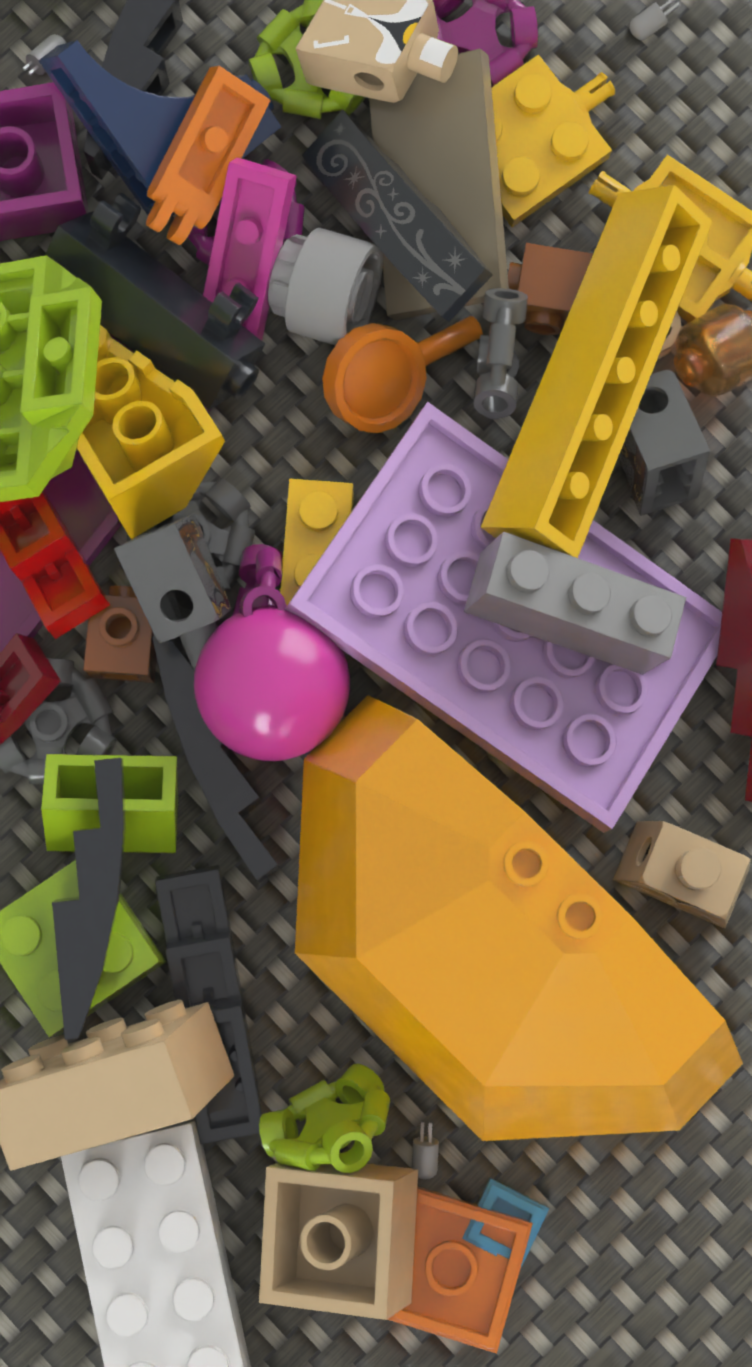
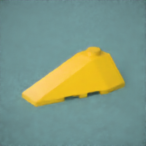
M100 325L94 413L92 419L79 436L76 449L130 539H133L187 507L225 440L190 387L178 379L175 382L157 370L150 359L138 351L133 353L110 337L107 329Z

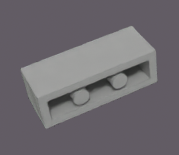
M502 532L480 553L464 612L643 675L671 658L686 597L515 535Z

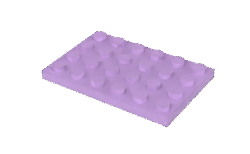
M427 402L285 609L315 626L341 650L603 833L612 830L717 657L722 612L594 520L578 556L579 559L686 597L672 656L669 660L642 675L464 612L480 553L496 539L482 529L481 525L508 459Z

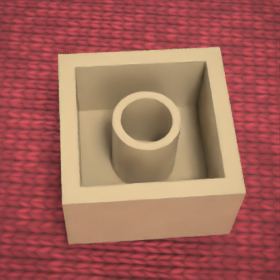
M278 1162L266 1167L259 1303L383 1320L389 1319L411 1304L418 1169L366 1164L363 1168L353 1173H342L336 1170L332 1164H321L316 1171H308L281 1165Z

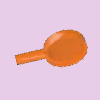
M469 316L417 343L404 332L391 326L371 323L356 327L347 333L344 338L338 340L327 358L322 377L324 398L335 416L359 431L380 433L394 429L411 416L422 399L427 380L426 366L480 339V336L483 334L482 328L475 317Z

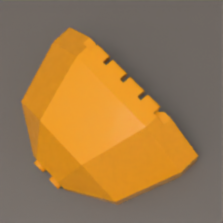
M367 695L337 725L331 735L304 758L295 954L482 1141L679 1131L743 1064L725 1019L637 921L524 810L420 720Z

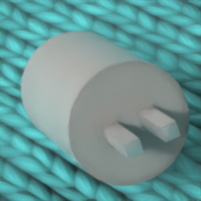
M56 34L47 37L26 55L27 64L23 67V70L26 71L30 67L31 71L28 73L30 76L34 73L43 75L46 71L38 60L56 46L65 44L66 41Z

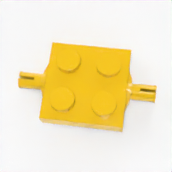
M538 54L492 87L502 215L512 228L609 159L612 149L593 126L588 113L607 98L615 95V88L611 81L606 83L608 77L604 73L600 72L594 79L577 91L572 92L570 88L560 83Z
M667 154L651 178L637 186L633 191L675 185L712 220L677 309L681 318L697 328L715 301L728 294L731 289L752 302V271L746 268L752 251V211ZM602 171L598 179L592 184L588 194L595 196L613 208L618 193L631 190L607 175L605 171Z

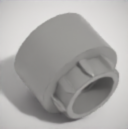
M323 228L314 229L308 237L296 234L284 242L276 257L269 282V306L274 314L285 317L286 327L289 332L336 345L339 339L344 338L354 328L369 324L381 284L383 252L374 243Z

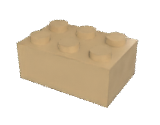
M182 1000L168 1002L144 1014L146 1021L126 1026L124 1018L112 1019L87 1030L86 1035L88 1038L70 1044L65 1040L64 1035L52 1037L28 1049L30 1056L2 1068L1 1071L4 1078L0 1080V1145L9 1170L12 1171L193 1119L235 1076L209 1003L206 1002L185 1009Z

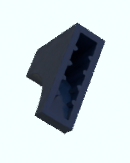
M78 40L56 46L38 61L143 210L149 215L155 201L147 197V190L195 95L189 97H167L141 91L127 85L103 69L85 51ZM247 74L236 77L271 101L242 159L281 128V125L271 112L274 109L271 97L257 81L250 80Z

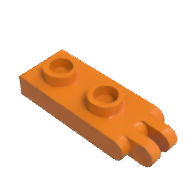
M221 66L209 68L147 190V197L154 200L155 203L147 217L146 226L158 233L165 227L172 212L175 213L176 216L168 230L167 239L177 245H181L187 239L193 226L203 229L208 224L223 196L229 162L237 157L242 158L271 101L269 98Z

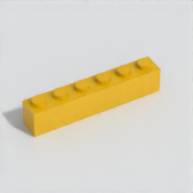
M675 185L618 193L482 522L481 528L494 538H497L502 532H506L578 558L712 224V220Z

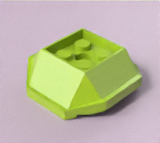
M47 255L0 263V502L39 497L51 478L70 469L73 464L79 436L92 419L94 413L102 300L90 285L80 278H76Z

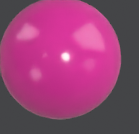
M274 605L257 606L252 608V615L244 617L239 612L228 618L209 636L203 645L194 672L195 699L200 715L209 730L229 749L240 755L262 761L288 760L310 752L324 742L336 729L346 710L349 699L350 674L348 663L343 650L306 620L287 610H277Z

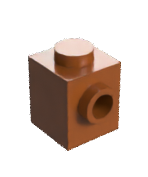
M526 243L522 264L514 262L509 264L508 284L509 289L523 292L528 296L526 319L524 321V327L527 330L542 335H557L561 333L593 253Z
M110 586L108 595H105L110 606L88 619L83 670L91 678L154 683L157 656L152 638L154 633L131 586Z

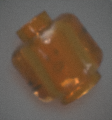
M726 303L711 309L680 328L676 337L674 366L678 376L686 385L695 387L704 394L717 397L732 391L752 379V311L743 310L739 306Z

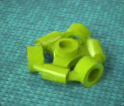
M304 0L303 5L291 12L282 9L257 36L260 46L255 56L248 59L253 80L257 81L267 91L272 100L283 105L284 113L321 119L322 113L341 111L343 109L350 115L366 98L331 90L329 95L326 96L321 87L306 83L296 51V47L303 36L300 31V25L306 29L308 28L323 0ZM275 54L285 55L294 70V83L284 89L272 56Z
M353 1064L336 1082L327 1084L325 1080H322L289 1098L290 1106L286 1109L262 1114L259 1122L261 1142L267 1155L270 1157L275 1156L276 1161L281 1165L316 1171L321 1164H332L336 1170L342 1173H353L368 1163L373 1151L371 1141L373 1136H378L385 1130L390 1097L385 1092L381 1079L372 1069L362 1064ZM340 1098L344 1104L337 1103L335 1099ZM306 1119L305 1126L299 1135L296 1120L301 1122ZM352 1140H355V1143L350 1150L344 1153H339L340 1150L346 1147L348 1144H350Z

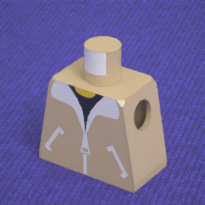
M323 0L296 47L306 83L316 87L392 103L404 98L417 73L445 83L453 73L458 58L457 46L437 39L439 28L432 0Z
M637 821L613 880L717 926L726 928L749 872L751 859L664 821ZM651 844L650 849H649V851H648V854H647L646 858H645L644 861H643V858H644V855H645V853H646V850L648 849L649 845Z

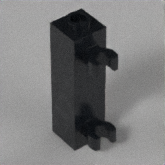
M123 193L117 195L113 206L103 200L98 204L95 211L58 225L45 256L47 255L76 278H80L92 287L102 300L101 326L132 351H138L150 359L154 367L175 382L178 379L190 387L202 405L208 410L230 397L238 400L247 393L258 377L259 369L254 365L265 343L242 325L251 315L259 297L240 283L235 284L230 296L222 291L218 293L213 302L204 297L126 236L136 223L141 207Z

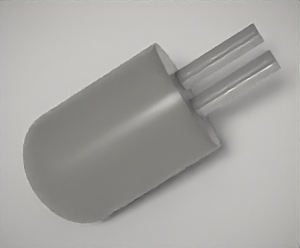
M669 0L661 7L656 2L630 21L629 27L632 35L639 40L647 39L669 23L666 16L681 5L678 2L663 13L662 10L676 0Z
M421 1122L420 1137L413 1139L412 1169H418V1178L431 1179L438 1171L439 1141L432 1137V1123H429L428 1137L424 1136V1122Z

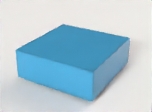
M489 1178L477 1205L481 1208L492 1209L526 1219L533 1223L521 1264L522 1267L549 1208ZM471 1219L462 1239L495 1256L498 1253L509 1259L512 1249L481 1234L480 1231L484 1223Z

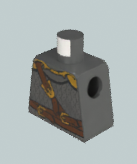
M663 370L651 374L619 454V459L640 516L698 498L710 453L704 435L672 370Z
M193 513L137 536L114 548L156 639L159 643H163L179 636L191 665L195 669L203 645L217 628L215 621L221 619L231 610L196 515ZM177 590L184 591L191 597L193 609H187L180 604Z

